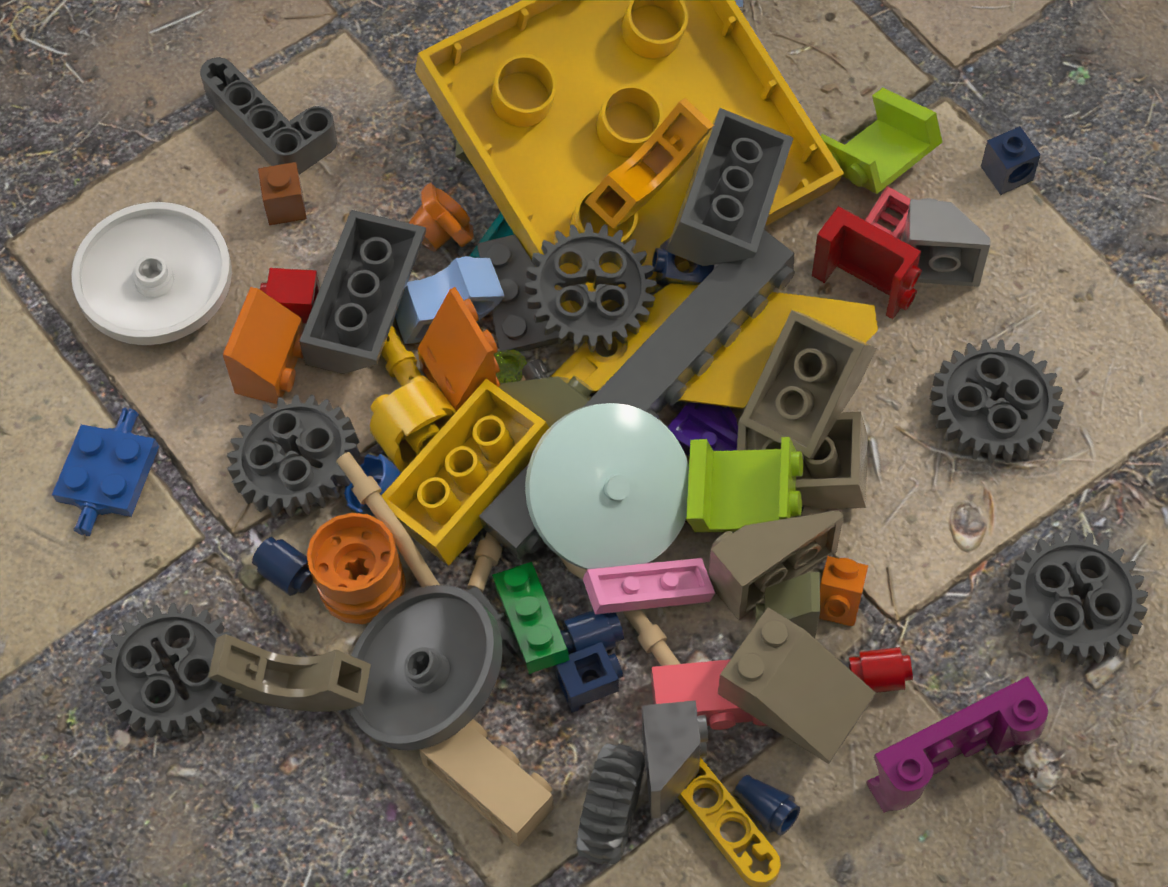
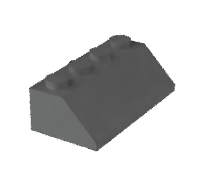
M719 108L712 123L714 126L705 138L666 249L667 252L702 266L754 258L793 141L791 136L722 108Z
M355 210L350 211L299 341L305 365L339 374H346L378 363L425 237L426 227Z

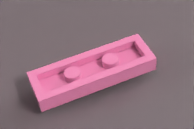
M702 558L587 569L583 577V582L595 614L710 602L715 594Z

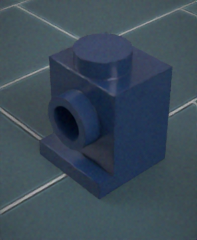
M602 642L569 654V661L555 665V677L571 713L578 711L580 706L619 692V679L623 677L620 663L614 653L607 654ZM587 676H594L597 678L587 683L583 682V680Z

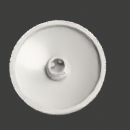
M166 202L133 205L103 219L83 239L75 254L72 265L73 291L79 307L87 320L103 334L121 342L137 345H155L172 342L201 328L220 309L228 294L232 277V265L228 248L216 226L208 218L191 208Z

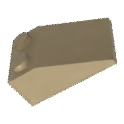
M791 310L739 423L781 443V437H790L796 451H801L803 455L813 459L860 385L877 348L806 314Z
M861 411L842 412L813 459L802 454L803 474L802 476H796L795 491H800L803 506L820 509L866 508L868 434ZM738 422L737 450L781 449V443Z
M837 510L744 525L734 533L731 531L723 533L713 542L710 551L709 578L715 593L738 620L742 619L755 609L756 603H763L765 588L806 574L826 560L827 556H832L837 552L844 516Z
M769 607L721 672L718 694L828 764L876 694L806 630Z

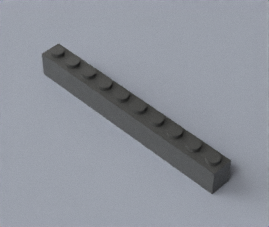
M764 230L754 258L720 263L583 407L596 404L618 403L639 408L659 419L658 413L667 404L674 405L683 396L687 388L685 384L695 374L701 376L707 371L714 360L713 355L722 345L724 347L730 346L741 332L740 326L749 317L754 319L764 310L768 303L767 297L776 288L782 290L788 285L795 274V253ZM528 465L479 515L483 528L519 560L527 552L530 554L536 552L544 543L533 525L526 503L525 481Z

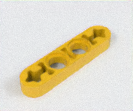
M700 757L698 773L702 776L694 777L688 787L680 793L678 799L749 886H771L777 880L781 867L777 851ZM700 788H710L716 792L718 801L710 808H702L695 804L693 800L694 793ZM735 821L743 826L745 836L738 842H729L721 836L720 828L726 822ZM751 841L756 842V844L752 845L751 850L756 859L760 862L765 859L770 861L767 870L769 874L765 875L761 871L755 873L750 871L753 861L744 850L750 845ZM744 851V853L742 854L741 857H738V856L736 855V854H738V853Z

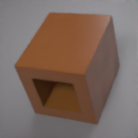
M293 162L258 168L262 199L269 226L307 219L297 163Z

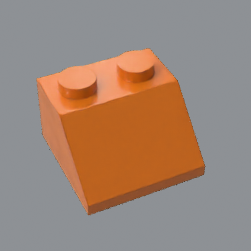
M254 287L249 289L223 352V358L235 394L277 404L278 398H283L285 391L290 392L293 388L296 377V370L294 368L298 358H303L299 341L304 327L299 316L260 289Z

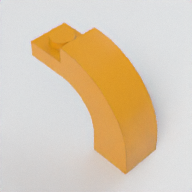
M686 98L679 101L650 138L626 162L608 173L585 203L613 229L617 228L641 209L694 154L695 148L714 125Z

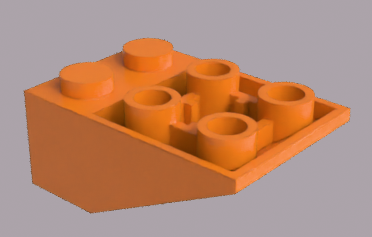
M454 287L447 293L417 349L420 368L425 377L437 385L457 411L485 379L499 387L500 383L496 374L500 372V369L494 357V354L498 352V348L493 336L488 330L482 332L477 324L479 317L473 303L469 298L463 300L456 287Z

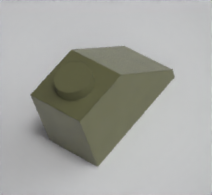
M557 376L502 383L499 386L508 395L546 421L549 428L563 416L582 408L592 398L589 395L593 391L591 387L576 376H573L571 380L566 377Z
M808 572L765 588L763 603L755 604V624L769 607L806 630L815 638L820 616V572Z

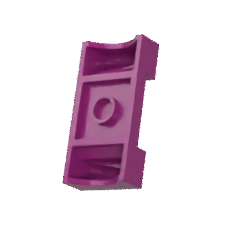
M1026 676L874 754L879 775L867 780L866 784L884 813L905 809L921 797L932 776L941 772L950 764L948 760L962 753L964 757H970L981 751L987 745V742L996 755L1015 745L1033 743L1041 736L1045 728L1049 712L1048 707L1029 677Z

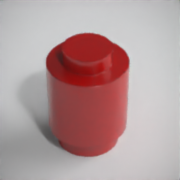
M900 647L861 651L859 656L849 657V669L875 693L905 690V681L913 680L910 655H902Z

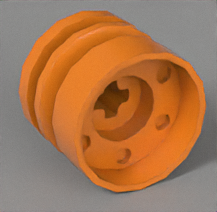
M348 513L336 516L321 525L310 539L307 551L309 570L317 586L320 599L332 616L345 623H370L382 609L404 594L406 580L402 563L397 552L393 534L382 521L369 514Z

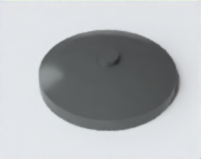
M448 585L418 588L388 604L367 625L351 656L371 664L364 704L349 709L352 718L359 728L371 738L384 746L397 750L409 751L428 748L458 733L482 709L499 675L502 661V638L496 619L489 609L469 592Z

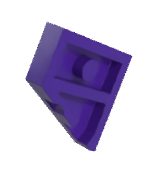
M688 402L667 427L679 441L684 453L689 457L690 440L707 439L713 451L737 450V418L729 407L724 408L723 406Z

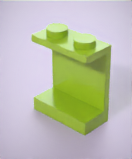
M883 87L872 95L877 120L844 145L824 134L820 135L844 172L843 177L849 179L856 186H862L876 194L943 143L936 112Z
M781 437V449L713 451L707 439L690 440L686 519L694 532H736L744 525L801 516L800 491H795L796 476H802L803 474L802 452L796 451L790 437Z

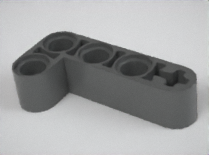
M216 57L207 60L202 65L200 76L209 103L271 166L296 162L298 172L301 174L336 148L337 135L333 115L330 110L321 106H313L289 121L229 60Z

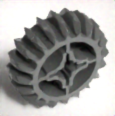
M606 743L601 748L590 777L580 818L576 842L579 856L599 864L608 863L614 865L621 860L635 816L644 776L645 758L643 752L622 744L613 745Z

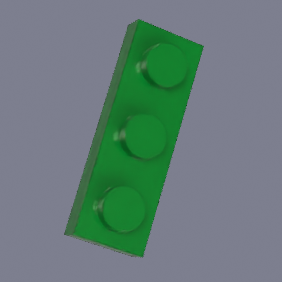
M529 562L493 574L495 587L528 673L531 674L569 661L567 647L533 563Z

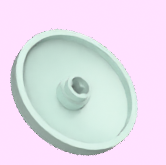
M618 403L582 407L568 413L555 422L541 437L532 453L525 481L526 503L529 515L538 534L547 546L562 559L580 568L595 569L646 564L657 558L672 544L685 523L687 516L689 464L674 434L666 425L648 412Z

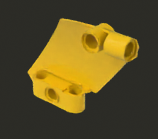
M670 283L652 295L655 297L653 307L646 308L650 312L647 322L637 320L640 324L638 334H634L626 329L628 337L625 344L619 342L616 337L612 338L614 351L612 356L603 357L596 350L590 352L588 343L585 342L550 377L559 376L571 380L573 376H576L592 388V393L598 392L699 285ZM772 292L767 297L768 303L764 310L754 319L749 317L740 326L741 332L730 346L724 347L722 345L713 355L714 360L707 371L701 376L695 374L685 384L687 386L686 391L678 401L743 409L755 389L791 310L806 314L866 343L878 331L875 305Z

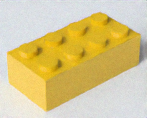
M485 379L381 496L407 533L449 566L483 528L479 515L529 464L536 445L549 429V426L542 418L488 379Z

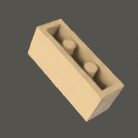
M474 719L449 739L434 746L419 749L422 764L518 847L554 809L553 795L551 794L552 788L549 783L535 772L531 775L527 774L518 766L520 763L519 759L504 745H500L498 748L486 739L488 736L487 732Z

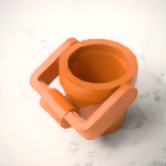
M432 183L427 184L421 191L422 204L409 223L426 227V234L422 245L433 252L437 251L451 237L461 247H464L474 239L473 226L469 223L470 217L451 196L436 188Z

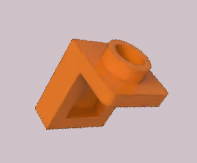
M827 556L820 583L819 619L848 626L855 625L868 565L857 563L849 558Z

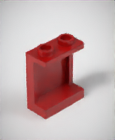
M838 206L817 234L811 276L825 283L836 267L846 271L889 295L886 316L894 319L899 310L903 309L906 311L916 297L917 290L913 287L922 272V269L918 268L921 251Z

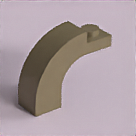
M225 634L216 639L208 678L235 688V696L256 703L298 711L329 712L346 710L364 704L371 664L339 650H333L313 657L281 655Z

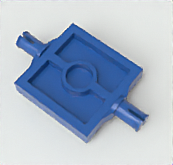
M127 408L122 409L115 428L103 429L80 425L53 490L52 496L56 502L74 505L82 510L74 527V531L80 535H91L98 515L111 513L129 517L133 515L159 445L155 438L131 433L139 416L138 412L129 408V411Z

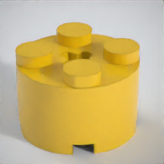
M417 376L407 385L398 388L390 395H381L373 401L371 405L373 415L370 421V432L388 458L400 472H403V469L414 460L457 411L437 385L430 382L425 376Z

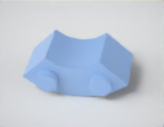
M470 256L455 258L448 267L437 274L421 280L407 282L395 315L404 344L422 341L447 293L454 287H456L463 300L468 298L471 300L479 320L491 312L505 297L491 259L472 258Z

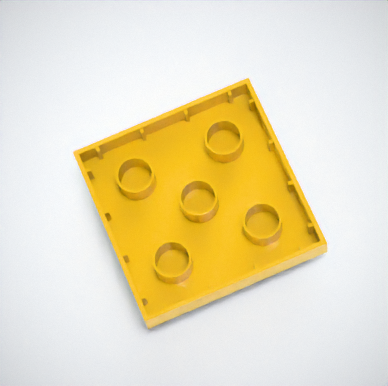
M521 0L419 52L417 56L416 74L531 260L533 253L544 255L541 249L544 240L555 245L554 236L557 230L567 238L569 237L570 225H574L580 234L585 232L586 224L591 223L593 233H599L604 224L608 227V236L613 237L616 232L622 230L621 242L623 244L635 239L636 245L633 253L636 254L643 251L647 253L646 260L641 266H652L655 249L660 248V245L671 237L706 136L695 148L694 154L641 209L617 228L613 229L585 201L608 173L626 162L650 138L678 102L684 98L711 123H713L719 108H722L793 137L765 226L833 190L844 175V172L735 0ZM676 255L674 260L676 268L681 272L689 269L688 261ZM607 262L600 265V268L606 273L613 274L620 271L614 263ZM565 263L559 267L566 274H575L580 271L573 263ZM653 272L652 276L648 279L656 281L657 272ZM585 283V285H587L588 291H596L593 288V283ZM624 284L618 285L622 289L626 288ZM556 285V286H555V289H556V290H561V289H563V288H562L561 286H559V285ZM569 300L561 304V307L567 312L573 313L581 309L580 305L575 301ZM613 300L601 303L602 307L610 312L620 307L619 303Z

